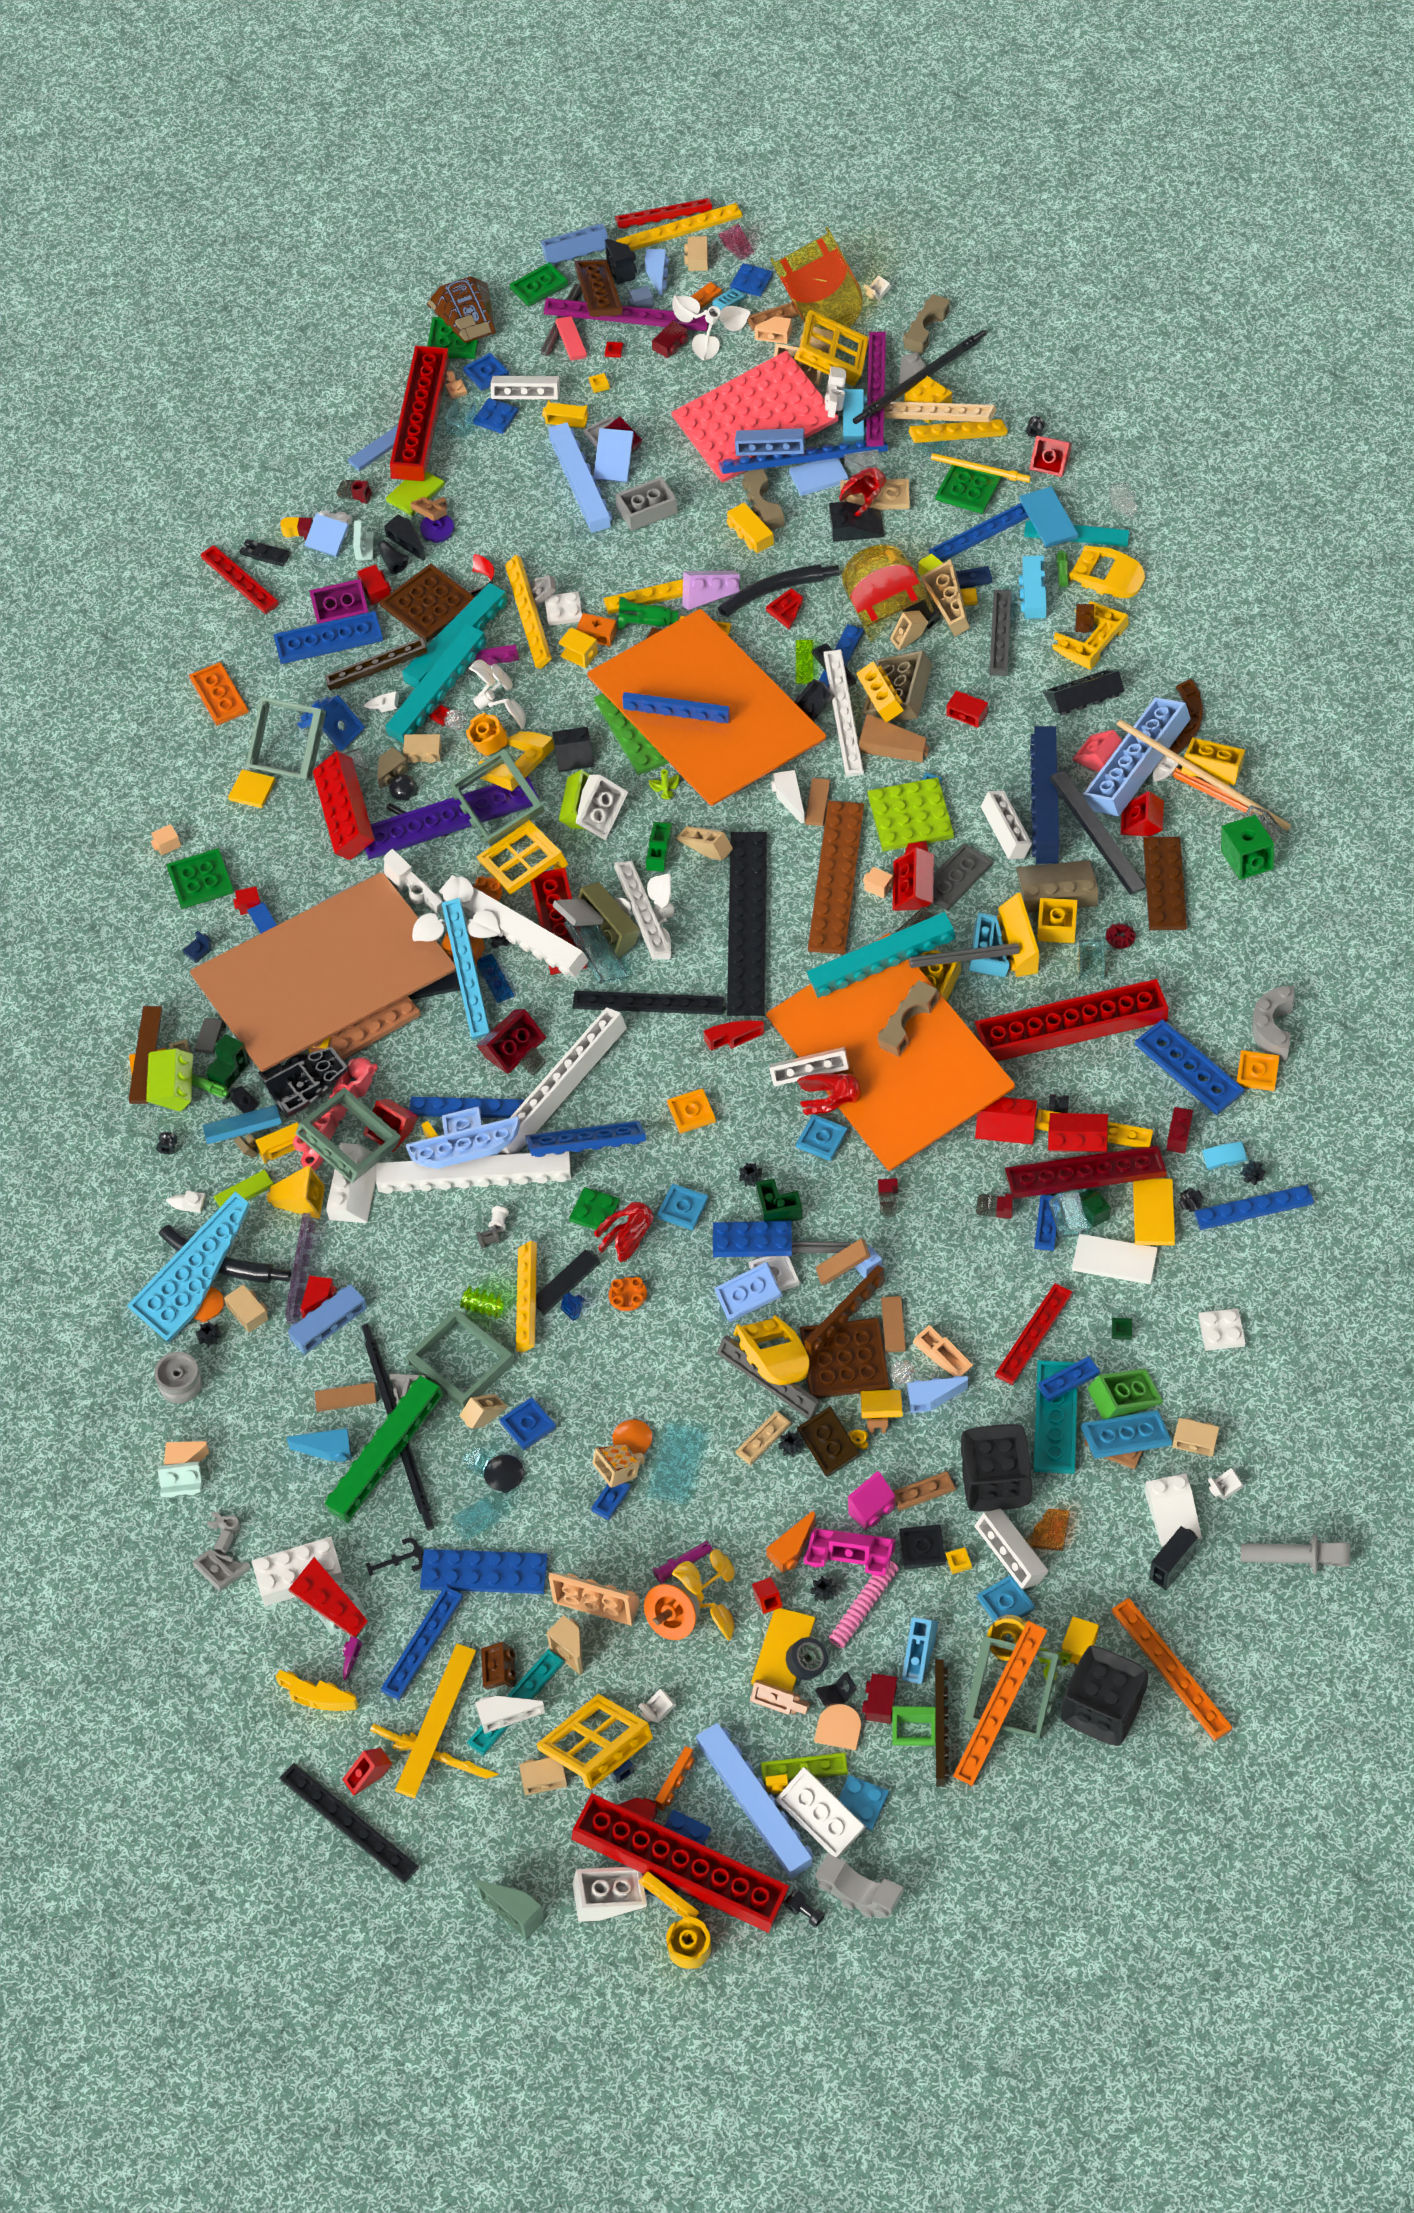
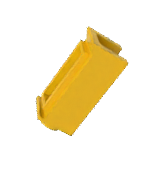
M548 400L546 407L543 408L542 416L545 417L546 424L560 425L568 423L570 427L585 428L588 419L587 405L576 406L550 403V400Z
M298 1122L255 1140L258 1152L265 1164L269 1159H276L295 1150L293 1140L299 1126Z

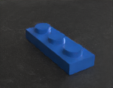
M1040 1195L1034 1249L1054 1251L1060 1197Z
M1088 1356L1037 1384V1388L1049 1403L1100 1375V1370Z

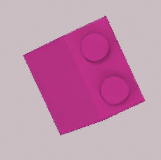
M879 1471L874 1473L848 1496V1514L865 1530L870 1526H876L880 1521V1517L885 1513H891L895 1508V1495Z

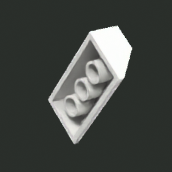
M340 1143L339 1149L357 1164H360L373 1153L359 1144ZM376 1164L354 1183H351L336 1169L334 1170L326 1207L329 1220L368 1222L376 1183Z

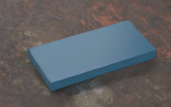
M1052 486L1019 496L1023 508L1046 548L1078 538V533Z
M273 1105L202 1126L207 1144H212L282 1124L277 1106Z
M1158 1410L1086 1422L1081 1425L1082 1432L1094 1459L1171 1446L1172 1439Z

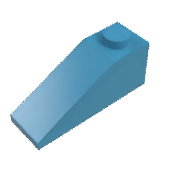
M347 1428L287 1437L289 1448L294 1451L336 1462H344L352 1458Z
M912 1617L902 1674L903 1681L923 1684L936 1640L938 1621Z

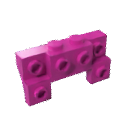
M814 1528L804 1556V1564L811 1565L812 1567H824L828 1560L865 1565V1573H871L874 1576L886 1575L890 1568V1559L895 1551V1539Z

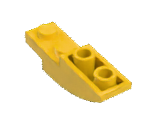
M279 1670L275 1676L279 1685L290 1690L291 1700L299 1704L329 1711H348L358 1708L357 1699L353 1693L349 1691L343 1692L331 1682L325 1683L320 1680L317 1686H315L309 1680L302 1681L298 1679L297 1675L293 1672H284L282 1670Z

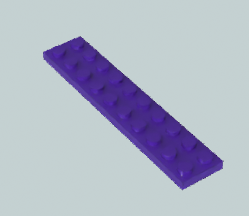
M527 776L525 780L537 796L536 791L530 781L529 776ZM492 784L463 794L481 823L533 806L519 785L513 791ZM452 797L370 824L375 840L364 850L368 860L385 855L392 849L398 851L471 827L472 825L469 821L471 817L468 813L466 815L463 813L459 806L462 804L460 800H455Z

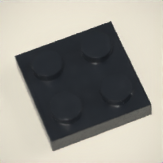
M940 1524L899 1529L904 1570L946 1565Z

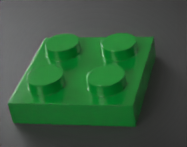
M584 1187L569 1217V1221L597 1230L599 1225L608 1216L616 1212L620 1198Z

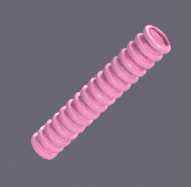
M890 1560V1568L886 1575H872V1579L868 1580V1584L864 1586L865 1589H862L861 1594H858V1599L854 1600V1604H851L847 1614H844L843 1619L839 1621L840 1624H837L836 1629L829 1635V1640L833 1645L838 1648H844L845 1643L849 1642V1638L853 1636L852 1633L856 1632V1628L863 1622V1618L870 1612V1608L877 1602V1598L881 1596L888 1583L892 1581L895 1573L899 1571L898 1566Z

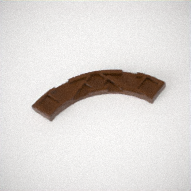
M1192 679L1176 686L1182 701L1186 703L1191 718L1169 748L1176 754H1179L1189 746L1192 737H1196L1202 722L1203 704L1200 692Z

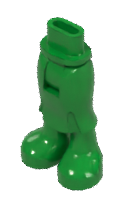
M620 597L618 630L624 629L630 623L651 626H666L667 624L669 626V624L678 621V611L671 610V608L660 605L633 603L625 597ZM628 611L637 612V615L628 614V613H624V612H628Z

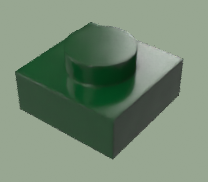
M1112 1318L1111 1339L1132 1340V1319Z

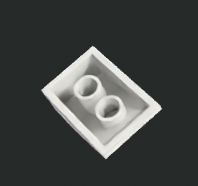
M589 775L582 790L576 824L606 840L628 791L601 775Z
M1187 1474L1147 1481L1145 1495L1161 1547L1169 1541L1180 1526L1185 1529H1191L1198 1539H1201L1198 1517Z
M630 1867L576 1869L572 1884L578 1922L600 1921L646 1907L645 1890L638 1882L642 1877V1873Z

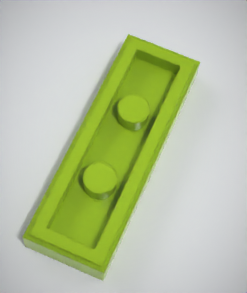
M264 1169L213 1197L220 1208L234 1192H237L248 1201L269 1190L274 1183Z

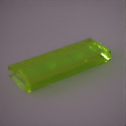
M796 640V684H808L813 680V655L811 654L813 640Z

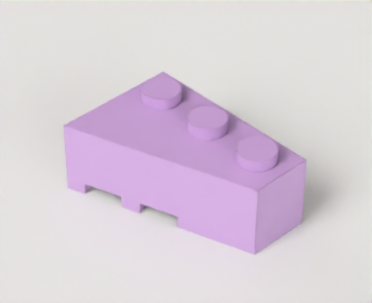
M733 570L683 571L682 606L690 610L739 592L740 574Z

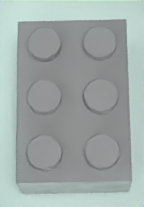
M663 477L615 494L617 510L631 531L677 513V500Z

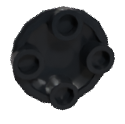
M511 1455L496 1456L484 1468L486 1483L492 1489L503 1493H508L517 1487L524 1477L522 1463Z

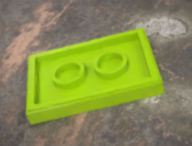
M426 471L425 481L404 480L386 497V502L413 516L416 511L411 509V502L422 497L430 500L445 486V483Z

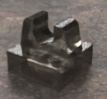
M531 1048L522 1060L519 1061L522 1067L531 1075H535L546 1063L537 1048Z

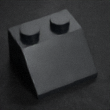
M605 239L606 259L616 283L621 284L635 280L637 268L634 263L636 261L634 251H631L626 244Z
M588 726L552 732L559 772L594 767Z

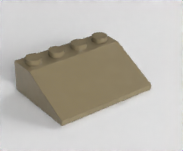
M923 650L878 659L876 661L877 667L882 666L886 672L885 675H887L903 702L900 705L904 711L891 720L906 721L917 719L932 668L931 661ZM867 694L862 714L882 718Z
M1090 860L1016 867L1020 893L1027 913L1039 912L1040 898L1077 900V908L1098 906V888Z

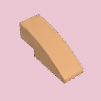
M930 1325L918 1334L913 1341L923 1353L953 1376H962L973 1366L946 1337L942 1338Z

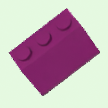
M360 579L309 590L317 624L368 613Z

